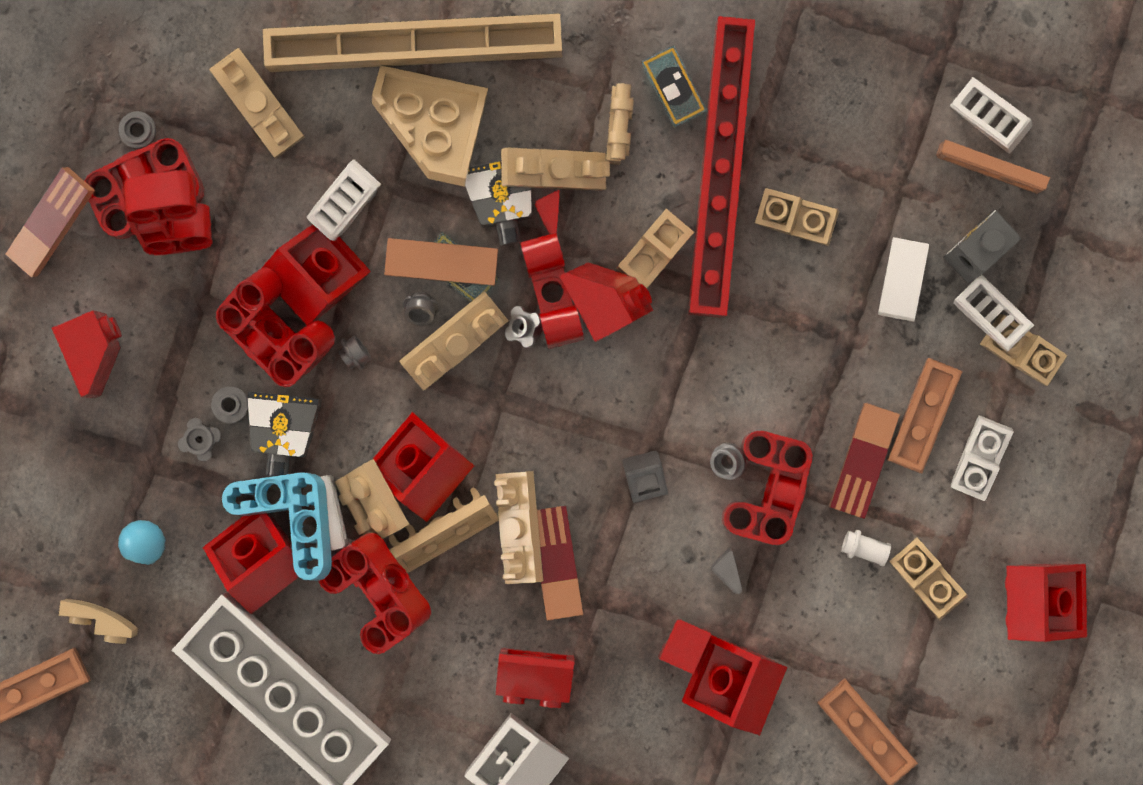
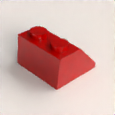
M313 224L279 247L262 267L272 269L278 274L282 282L281 298L306 325L316 321L328 312L371 272L340 237L332 241Z
M589 262L560 275L563 284L595 342L653 311L650 305L652 298L648 289L643 284H639L635 277Z
M92 310L52 328L79 394L85 398L102 396L121 348L117 339L122 337L114 317L108 318L107 314Z
M413 412L373 458L392 494L426 522L429 521L475 466Z
M270 513L242 516L202 547L227 592L250 614L298 578L293 566L292 542Z
M1022 564L1006 566V626L1008 640L1048 642L1087 637L1086 564Z
M711 635L681 702L733 728L760 736L788 667Z
M501 648L495 695L503 696V702L525 704V698L540 700L539 706L561 708L562 702H570L574 655Z

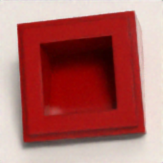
M556 190L535 201L534 204L548 234L557 233L560 190Z

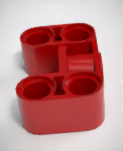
M171 138L160 139L144 148L131 151L114 162L87 175L84 181L94 190L96 184L102 179H109L111 182V191L106 197L99 198L94 191L88 200L100 227L105 233L118 239H126L133 235L128 221L125 228L120 231H114L111 227L113 215L117 212L125 213L124 182L130 177L178 170L188 171L195 176L196 202L200 203L205 192L203 183L183 145ZM170 147L176 148L179 154L177 161L170 166L163 165L161 160L163 151Z
M178 170L140 175L125 180L126 220L130 225L132 234L137 237L145 253L155 256L202 250L212 245L210 208L205 204L196 202L195 176L192 173Z
M557 233L520 242L529 278H532L541 314L539 315L548 349L584 340L577 308L573 305L572 299L560 278V275L565 273V264ZM550 284L559 285L563 290L562 298L554 303L547 302L542 296L543 289Z
M261 268L233 289L218 307L216 320L220 328L276 384L282 387H290L313 370L334 345L335 336L330 326L319 320L312 321L295 334L270 308L282 292L281 278L272 269Z
M753 431L744 437L741 449L748 461L771 468L761 506L739 501L730 503L722 513V521L725 528L735 535L771 545H781L786 543L793 533L796 518L804 500L813 454L810 447L802 441L766 431ZM757 436L765 438L769 445L767 454L760 458L754 457L749 450L751 440ZM792 446L799 447L804 454L802 464L795 468L789 466L785 461V453ZM736 508H744L749 514L748 524L741 529L734 528L729 520L731 512ZM780 518L784 522L785 530L780 537L770 538L766 534L765 526L770 519Z
M368 532L331 557L332 566L329 574L324 579L318 581L320 586L330 594L340 593L351 584H354L356 588L360 587L376 610L374 613L377 617L364 625L360 632L363 646L373 654H382L426 623L431 615V607L428 601L421 595L409 578L407 571L393 556L385 541L375 533Z

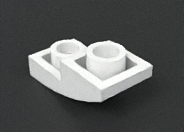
M893 237L878 315L914 322L929 244Z
M978 415L958 463L951 488L985 501L999 472V464L1014 433L1013 429Z

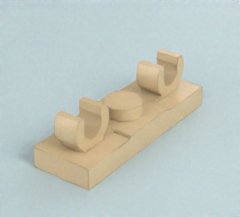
M239 48L209 69L275 159L305 138Z
M524 148L501 149L502 186L606 190V177H610V161H606V153Z
M484 291L399 362L424 391L477 349L509 320Z
M534 472L496 474L494 483L497 486L498 500H496V505L499 508L498 519L503 553L501 560H503L504 564L503 579L505 584L542 582L543 573Z
M471 488L472 502L462 505L457 497L454 498L453 505L457 511L434 518L426 527L419 530V533H417L412 525H407L406 529L409 532V538L399 542L394 534L390 535L389 541L393 548L389 550L407 573L413 571L499 521L497 513L486 496H481L475 488Z

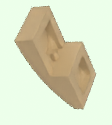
M665 209L616 269L622 274L635 277L639 284H643L648 288L693 235L694 231L668 209Z

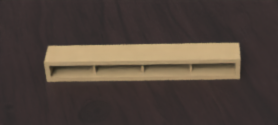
M560 14L269 28L263 29L264 66L269 72L380 67V65L402 66L562 57Z

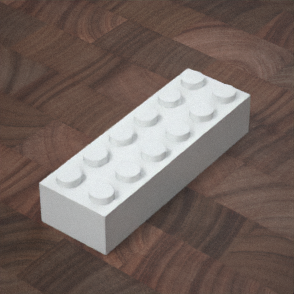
M228 592L221 594L172 649L179 658L321 785H353L391 741L389 736L261 621L241 606Z

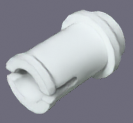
M860 530L855 532L848 531L841 551L847 553L848 558L856 556L884 566L890 554L891 544L863 536Z

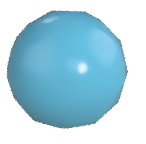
M138 520L129 523L123 528L119 536L118 547L125 559L148 565L155 563L161 558L165 550L166 540L162 530L156 524L150 521Z

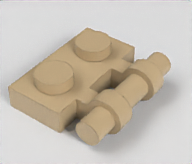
M618 83L616 86H612L606 161H610V164L620 165L621 160H625V156H629L631 133L627 132L628 120H632L634 104L633 98H630V84Z
M374 459L334 482L341 494L338 496L343 506L347 505L357 523L354 527L359 535L369 532L375 533L384 539L409 525Z

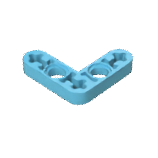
M294 473L238 481L229 484L225 488L222 495L223 507L233 515L250 516L289 510L293 566L296 574L303 580L312 581L322 580L329 574L332 558L325 483L321 477L311 473ZM276 484L280 488L281 497L276 504L272 505L267 500V491L271 485ZM307 484L312 485V492L302 495L301 488L306 487ZM241 493L255 495L256 501L248 500L241 502V504H236V497L241 496ZM302 506H315V510H302ZM312 516L316 520L317 530L313 536L307 537L303 533L302 526L304 520ZM305 543H318V547L305 548ZM312 559H318V566L313 567V569L307 568V562L312 561Z

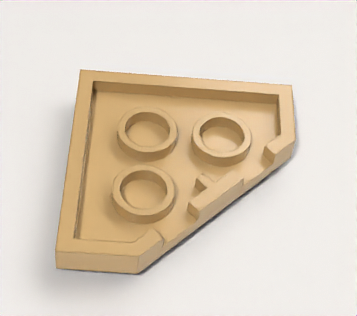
M380 65L372 94V104L428 179L465 187L487 99L488 88Z

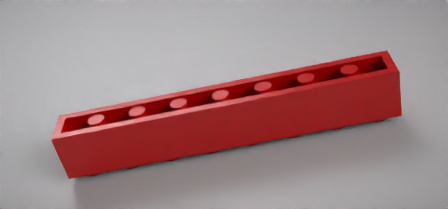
M718 16L716 21L688 315L719 318L727 316L755 29L754 19Z

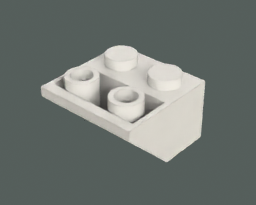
M510 713L466 770L464 777L475 785H549L569 760V757L513 713Z

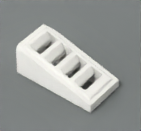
M972 77L950 105L954 111L1009 154L1032 127L1030 118L974 77ZM979 92L982 97L970 111L965 108L976 93ZM990 101L994 106L983 119H980L978 115ZM1002 111L1006 115L994 129L990 124ZM1012 121H1015L1017 126L1006 138L1002 133Z
M353 159L307 215V219L327 238L334 241L349 228L381 183ZM348 179L354 180L365 191L363 193L359 191ZM341 189H342L345 193H347V194L355 201V203H354L349 197H347V196L341 191ZM332 201L339 205L346 212V214L340 208H338Z
M983 275L976 278L954 300V304L1007 352L1034 326ZM981 291L984 292L987 296L974 308L970 302ZM993 300L997 306L984 318L980 312ZM1004 310L1009 315L995 328L990 323ZM1016 320L1020 325L1005 338L1001 332Z
M326 475L321 478L326 487L332 551L344 548L349 543L334 477Z

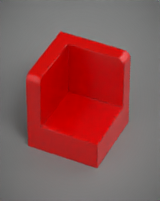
M678 619L667 642L663 644L658 657L662 661L694 674L712 633L704 628L701 629Z

